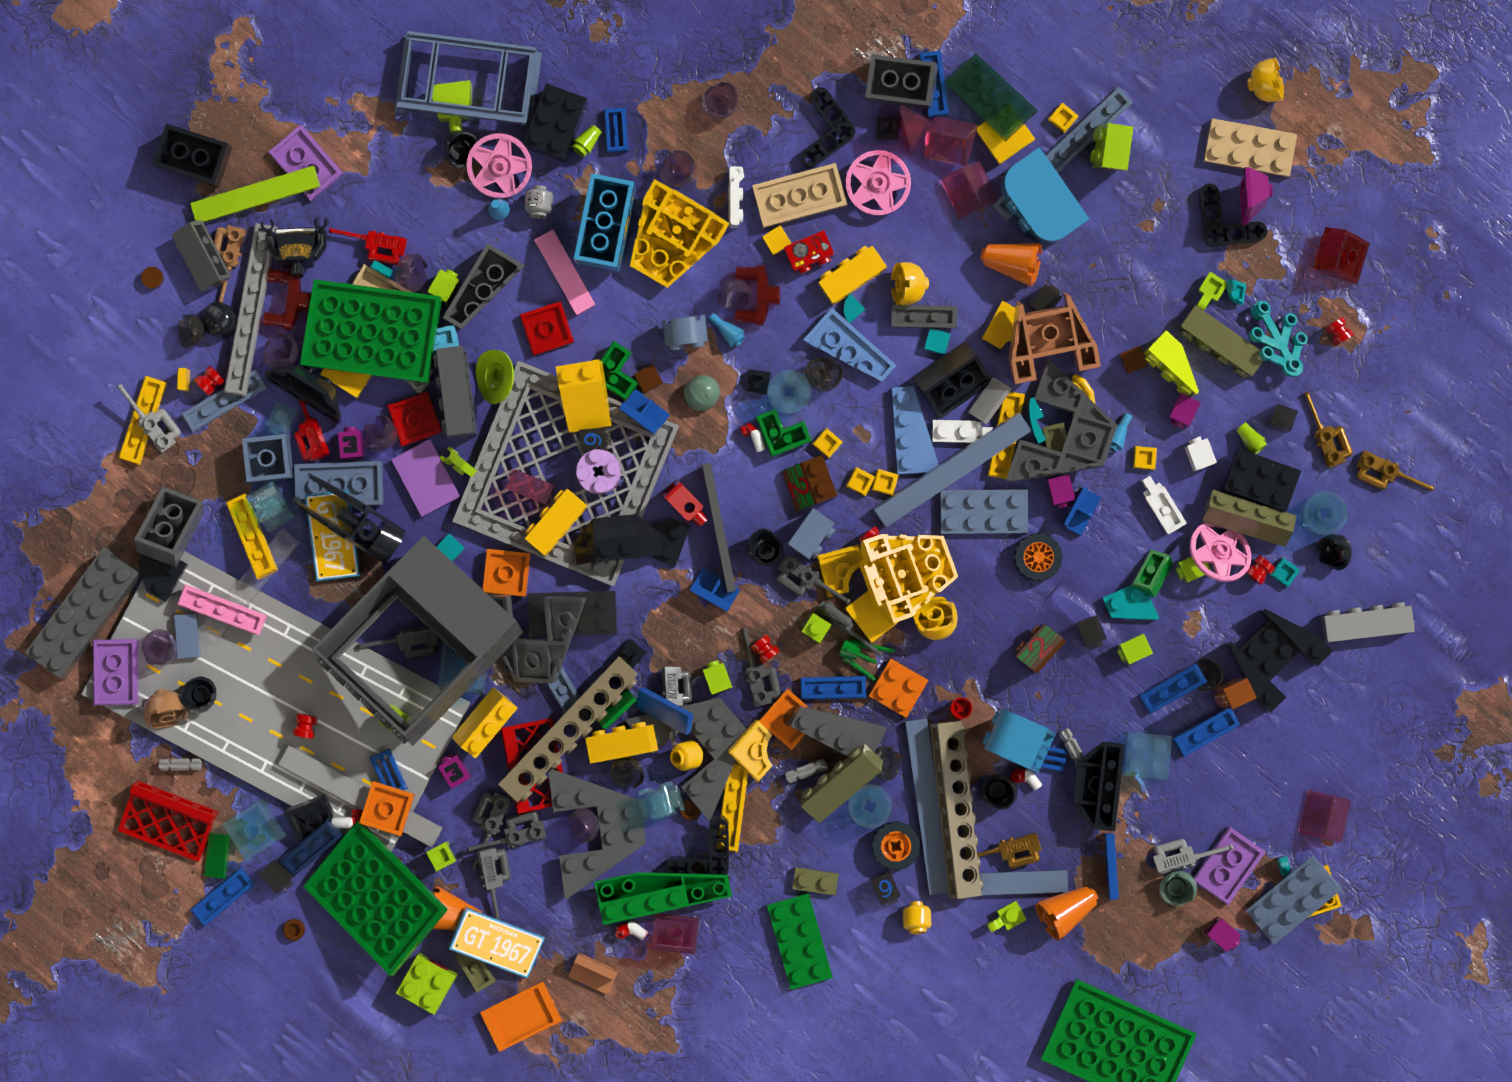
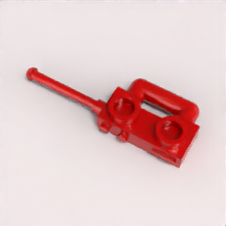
M329 228L330 234L334 233L366 241L365 249L368 250L367 258L370 261L375 260L379 263L396 266L399 264L400 256H405L408 240L403 237L385 235L384 232L376 233L375 230L368 231V235H361ZM378 248L392 250V256L378 254Z
M299 400L305 415V422L298 425L300 430L294 433V438L304 461H318L330 454L329 447L324 440L318 420L309 416L305 403ZM304 437H307L310 449L307 448Z

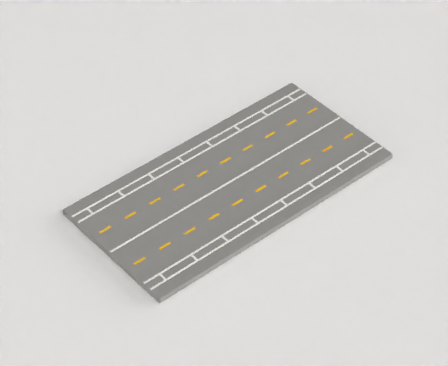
M184 551L180 560L189 565L167 602L147 592L144 580L142 579L111 638L138 639L139 704L102 706L291 806L325 794L334 810L333 818L352 817L351 810L360 808L278 765L287 747L290 745L369 788L372 781L380 783L370 757L391 749L408 787L404 791L415 794L410 809L414 811L471 702L460 697L414 746L409 742L403 744L393 732L378 723L380 720L376 717V714L373 715L360 700L358 701L345 688L347 684L342 686L314 658L316 653L312 648L331 630L328 626ZM184 585L192 586L268 615L260 636L177 605ZM197 613L201 657L177 659L174 615ZM356 641L339 657L388 705L393 704L411 715L407 722L408 724L444 689L367 647L359 649V643ZM93 673L81 694L93 700ZM203 676L213 681L216 686L217 696L213 706L208 711L203 713L188 711L189 716L185 721H183L182 717L176 720L178 722L177 725L168 728L154 729L152 724H149V727L146 726L143 708L147 699L155 691L167 689V691L180 694L185 684L192 678ZM296 713L318 717L317 724L312 725L315 732L314 739L292 735L293 728L296 727V724H299L295 720ZM385 755L384 757L399 788L401 787L388 756ZM380 758L376 759L387 785L392 786ZM366 826L391 852L393 851L400 836ZM339 828L338 830L347 834L351 828Z

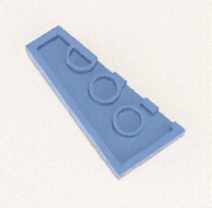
M833 308L828 311L803 339L804 342L880 382H883L897 366Z

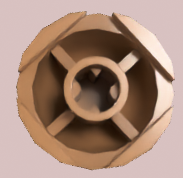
M167 689L155 691L147 699L143 708L146 726L149 727V724H152L154 729H161L177 725L178 722L176 720L182 717L183 721H185L189 713L180 702V694L167 691Z

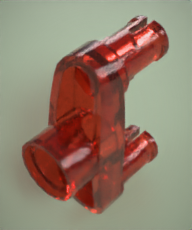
M765 265L736 267V280H755L757 282V308L755 310H736L735 323H755V326H764L769 305H780V286H769Z
M269 270L268 281L271 283L287 284L288 293L285 312L283 314L264 312L263 325L292 330L299 311L309 312L311 293L301 291V278H292L291 270L289 272Z

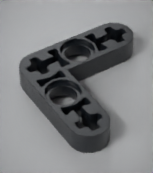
M817 87L811 92L810 101L831 130L802 152L801 161L807 168L818 166L852 141L855 136L854 125L831 94L823 87ZM816 93H819L820 95L824 93L825 103H832L831 105L827 106L824 109V111L820 109L824 107L822 102L820 100L817 102L815 101ZM831 109H835L839 113V117L835 121L827 118L826 114ZM841 128H850V137L842 136L839 138V141L842 143L838 144L837 139L832 134L835 133L837 137L842 133ZM826 139L834 142V148L830 151H826L822 147V142ZM818 146L820 152L824 154V156L821 157L819 153L815 156L814 163H812V161L807 162L806 154H814L815 152H817V149L814 147Z
M1208 183L1200 189L1199 203L1203 238L1208 246L1218 247L1262 241L1266 237L1268 230L1262 222H1249L1247 225H1242V223L1223 225L1218 187ZM1207 188H1210V191L1215 193L1211 197V204L1216 202V205L1204 206V204L1209 203L1208 196L1203 194L1207 191ZM1213 209L1217 212V219L1215 221H1209L1206 218L1207 210ZM1255 226H1258V230L1263 232L1259 235V238L1256 237V234H1249L1247 236L1248 239H1245L1246 231L1244 227H1247V231H1253ZM1237 228L1241 231V238L1239 240H1233L1230 237L1231 229ZM1222 229H1226V242H1224V237L1217 238L1216 242H1213L1211 238L1209 239L1208 236L1212 234V231L1219 235L1224 233Z
M715 815L710 820L709 856H673L666 863V873L727 875L729 870V822L727 818L723 815ZM718 821L723 825L721 836H717V827L713 826ZM715 842H722L725 845V849L717 852L713 849V844ZM717 858H721V866L725 867L722 868L721 872H718L717 868H713L717 866ZM685 862H688V867H687V871H688V872H684V871H685ZM699 862L703 865L704 869L701 872H694L691 869V865ZM673 863H677L678 867H680L678 871H674L672 868Z

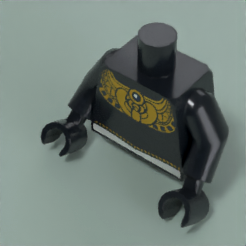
M318 216L314 219L315 227L275 229V232L272 231L274 228V221L270 219L271 228H265L262 220L261 228L266 231L265 239L268 251L275 261L281 263L283 269H291L292 278H303L304 268H313L315 261L321 258L327 248V231H325V227L329 225L328 218H324L323 226L319 224Z

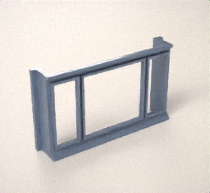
M407 31L404 39L394 111L403 113L404 109L517 123L522 124L524 129H529L534 116L542 53L537 52L536 47ZM413 41L433 44L425 100L406 98ZM440 45L501 52L494 109L432 101ZM508 54L530 56L522 112L501 110Z

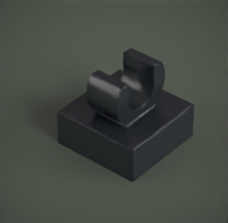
M877 117V140H898V117Z
M749 369L746 391L767 395L771 373Z
M630 638L616 655L621 657L633 669L647 652Z

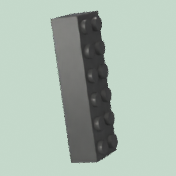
M103 547L25 653L58 678H67L93 643V640L96 639L141 579V571L110 548Z

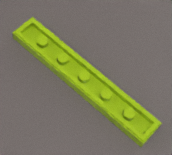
M310 166L190 204L195 221L202 220L205 223L317 189L321 186L315 166Z

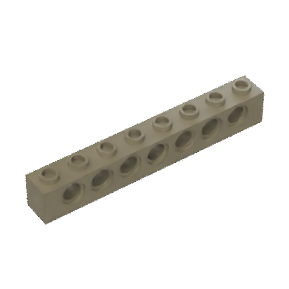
M618 657L504 777L498 786L516 803L520 800L524 802L532 794L530 789L535 784L539 786L547 778L545 773L550 768L554 770L562 762L560 757L565 752L570 754L577 746L575 741L580 736L583 738L587 736L592 730L590 725L595 720L600 722L607 714L605 709L610 704L615 706L622 698L620 693L625 688L629 691L637 682L635 677L638 674L621 657ZM615 677L619 679L620 687L618 689H612L609 686L610 678ZM601 693L605 696V703L603 705H597L594 702L595 694ZM581 709H586L590 712V719L588 721H582L579 718V711ZM566 725H572L575 728L576 732L573 737H567L564 734V727ZM551 741H557L560 744L561 748L558 753H552L549 750L548 746ZM536 757H542L545 760V767L543 769L535 768L533 761ZM521 773H527L530 776V783L528 785H521L519 783L518 777Z
M962 721L930 724L949 898L962 899L982 896L983 882L979 875L981 863L976 849L978 838L974 831L976 819L971 805L973 794L969 788L971 775L969 769H967L968 751L964 744L965 727L962 725ZM949 739H951L953 742V747L951 750L948 748L947 745ZM952 760L955 762L954 771L950 769V763ZM954 782L958 785L956 793L952 789ZM957 804L960 806V813L958 815L955 812ZM959 826H961L963 829V833L961 836H959L957 833ZM962 848H964L965 850V856L963 859L960 856V850ZM964 870H966L968 873V877L966 880H964L962 877V873Z

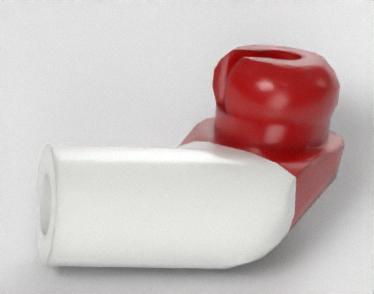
M752 423L742 425L740 427L742 436H751L756 452L765 450L766 445L762 433Z
M1017 768L1011 773L1010 778L1015 783L1027 782L1033 791L1042 786V783L1030 769Z
M352 809V817L333 818L332 824L337 829L351 828L357 821L360 822L363 810Z
M633 921L621 923L615 930V936L619 939L635 935L643 941L648 934L647 930Z

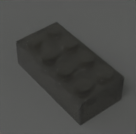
M617 591L528 593L529 637H547L544 598L547 596L586 597L573 636L618 635Z

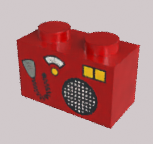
M824 230L784 247L793 272H799L800 275L812 270L811 266L819 263L820 266L830 263L832 261L831 258L834 257V252Z

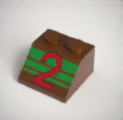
M823 455L781 471L796 512L837 497Z
M1037 624L1029 633L1032 637L1026 643L1022 641L1015 648L1017 653L1014 657L1033 674H1038L1066 642L1064 638L1046 624L1041 626Z

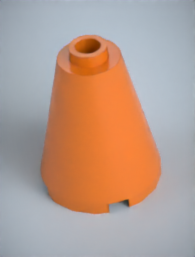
M988 244L986 248L982 249L980 260L983 261L984 266L1027 286H1033L1040 268L1041 261H1039L1038 254L1042 255V244Z
M434 885L431 890L435 892L434 895L448 909L433 929L455 931L465 907L482 913V911L440 886Z
M1085 886L1040 900L1035 904V909L1040 921H1044L1048 926L1045 928L1053 939L1058 941L1063 939L1097 905L1096 900H1098V896L1094 889H1089Z

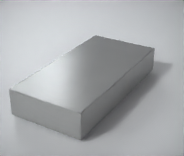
M993 377L968 413L987 425L1012 389Z

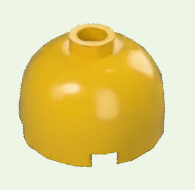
M1276 57L1256 64L1252 69L1251 78L1247 80L1249 90L1254 91L1256 97L1261 101L1275 102L1284 98L1283 79L1278 72L1280 66Z
M895 263L891 274V280H895V289L891 288L895 304L907 306L920 301L925 294V290H928V277H925L923 270L914 263Z
M932 597L930 602L916 611L917 613L913 615L918 632L923 637L939 641L946 639L953 633L957 627L958 615L954 603L946 601L944 597Z

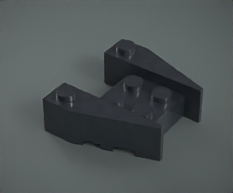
M1260 609L1259 612L1267 620L1239 648L1232 642H1227L1226 646L1239 669L1241 677L1248 678L1257 697L1254 700L1266 712L1271 713L1286 698L1271 680L1298 653L1312 666L1318 667L1333 650L1318 635L1267 609Z

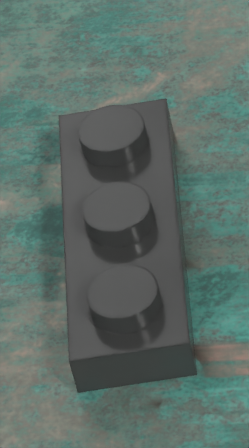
M892 305L891 327L956 329L957 306Z

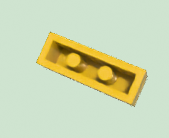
M867 246L862 247L856 252L857 256L852 260L846 258L838 264L839 268L833 273L829 270L820 276L821 281L818 282V285L832 306L887 269L886 264L873 246L869 248Z
M566 489L565 492L560 490L553 499L556 501L551 508L547 506L539 515L542 519L537 525L533 523L525 532L527 534L525 539L545 556L550 553L589 507L569 489Z
M493 687L454 733L452 738L462 749L474 758H477L517 710V707L509 698Z
M645 722L632 724V729L626 730L625 726L612 728L613 732L605 734V729L592 732L591 737L585 738L590 764L657 751L654 726H646Z

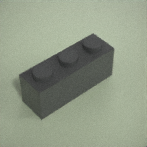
M202 220L189 222L171 234L176 247L180 250L185 260L186 266L195 279V284L201 292L214 290L232 278Z

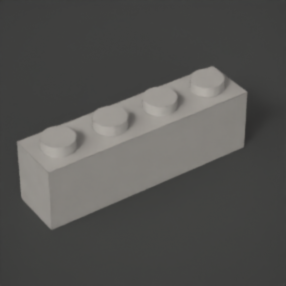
M1405 602L1393 603L1391 604L1392 608L1383 609V605L1370 606V611L1363 612L1361 607L1348 609L1346 614H1340V610L1326 611L1327 616H1321L1324 642L1415 632L1412 606H1405Z

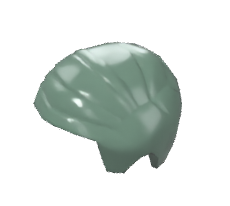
M708 375L696 376L686 384L684 399L687 405L694 410H708L718 401L721 393L720 386L714 378Z
M1174 871L1162 879L1159 888L1160 895L1166 903L1173 906H1181L1194 900L1197 894V883L1189 873Z

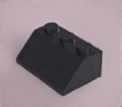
M966 341L912 378L920 393L939 419L984 389L991 381L979 356Z

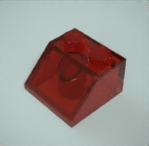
M1325 227L1318 253L1314 260L1313 269L1324 275L1358 284L1370 243L1348 230Z

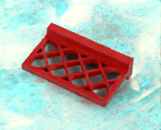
M553 718L500 729L508 772L520 762V754L524 748L529 751L531 750L527 746L531 737L535 735L539 739L542 738L535 733L539 725L548 723L549 729L554 726ZM530 726H535V728L533 729V731H532L531 729H529L528 727H530ZM524 728L531 733L525 743L516 739L515 729ZM552 741V744L549 743L553 747L554 753H558L557 741ZM517 743H519L520 745H522V747H521L520 750L518 749V744H517ZM560 763L556 769L563 773L562 764ZM521 773L518 777L521 785H528L524 780L526 773ZM535 784L530 791H535L543 799L539 805L531 807L528 798L524 802L520 800L516 803L514 801L516 813L521 814L553 807L552 799L547 797L551 792L550 788L544 795L535 789ZM545 799H547L548 801H550V803H545V804H543V802L545 801Z
M139 780L132 784L131 794L118 831L199 862L219 811ZM135 797L144 801L145 809L136 811L133 805ZM162 807L167 816L157 820L152 808ZM148 811L153 822L143 826L139 814ZM176 814L183 815L187 824L177 828L172 816ZM135 817L139 828L136 830L126 828L127 819ZM168 818L173 830L163 833L158 822ZM196 822L207 824L205 832L197 835L193 824ZM155 824L160 836L152 838L148 836L145 828ZM189 826L193 838L184 841L179 830ZM175 832L180 844L172 846L168 844L165 836ZM196 841L199 847L197 855L188 851L187 843Z

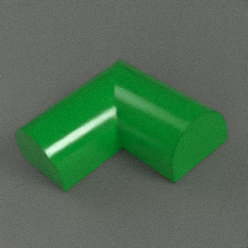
M613 341L600 360L603 363L606 388L627 401L638 386V382L621 372L632 352Z
M776 409L756 416L771 457L812 441L804 421L783 428Z

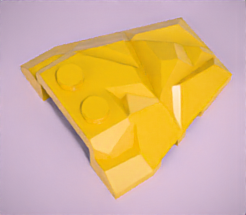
M654 179L643 198L641 218H639V228L630 266L668 288L720 242L730 223L677 190Z
M881 534L861 541L860 552L863 558L860 561L861 572L874 607L877 610L882 609L884 617L891 624L915 615L917 610L930 602L932 597L944 590L958 577L944 536L918 535L915 537Z

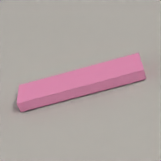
M554 230L535 239L534 241L576 315L578 316L596 306Z
M186 584L177 603L179 606L260 636L268 616Z

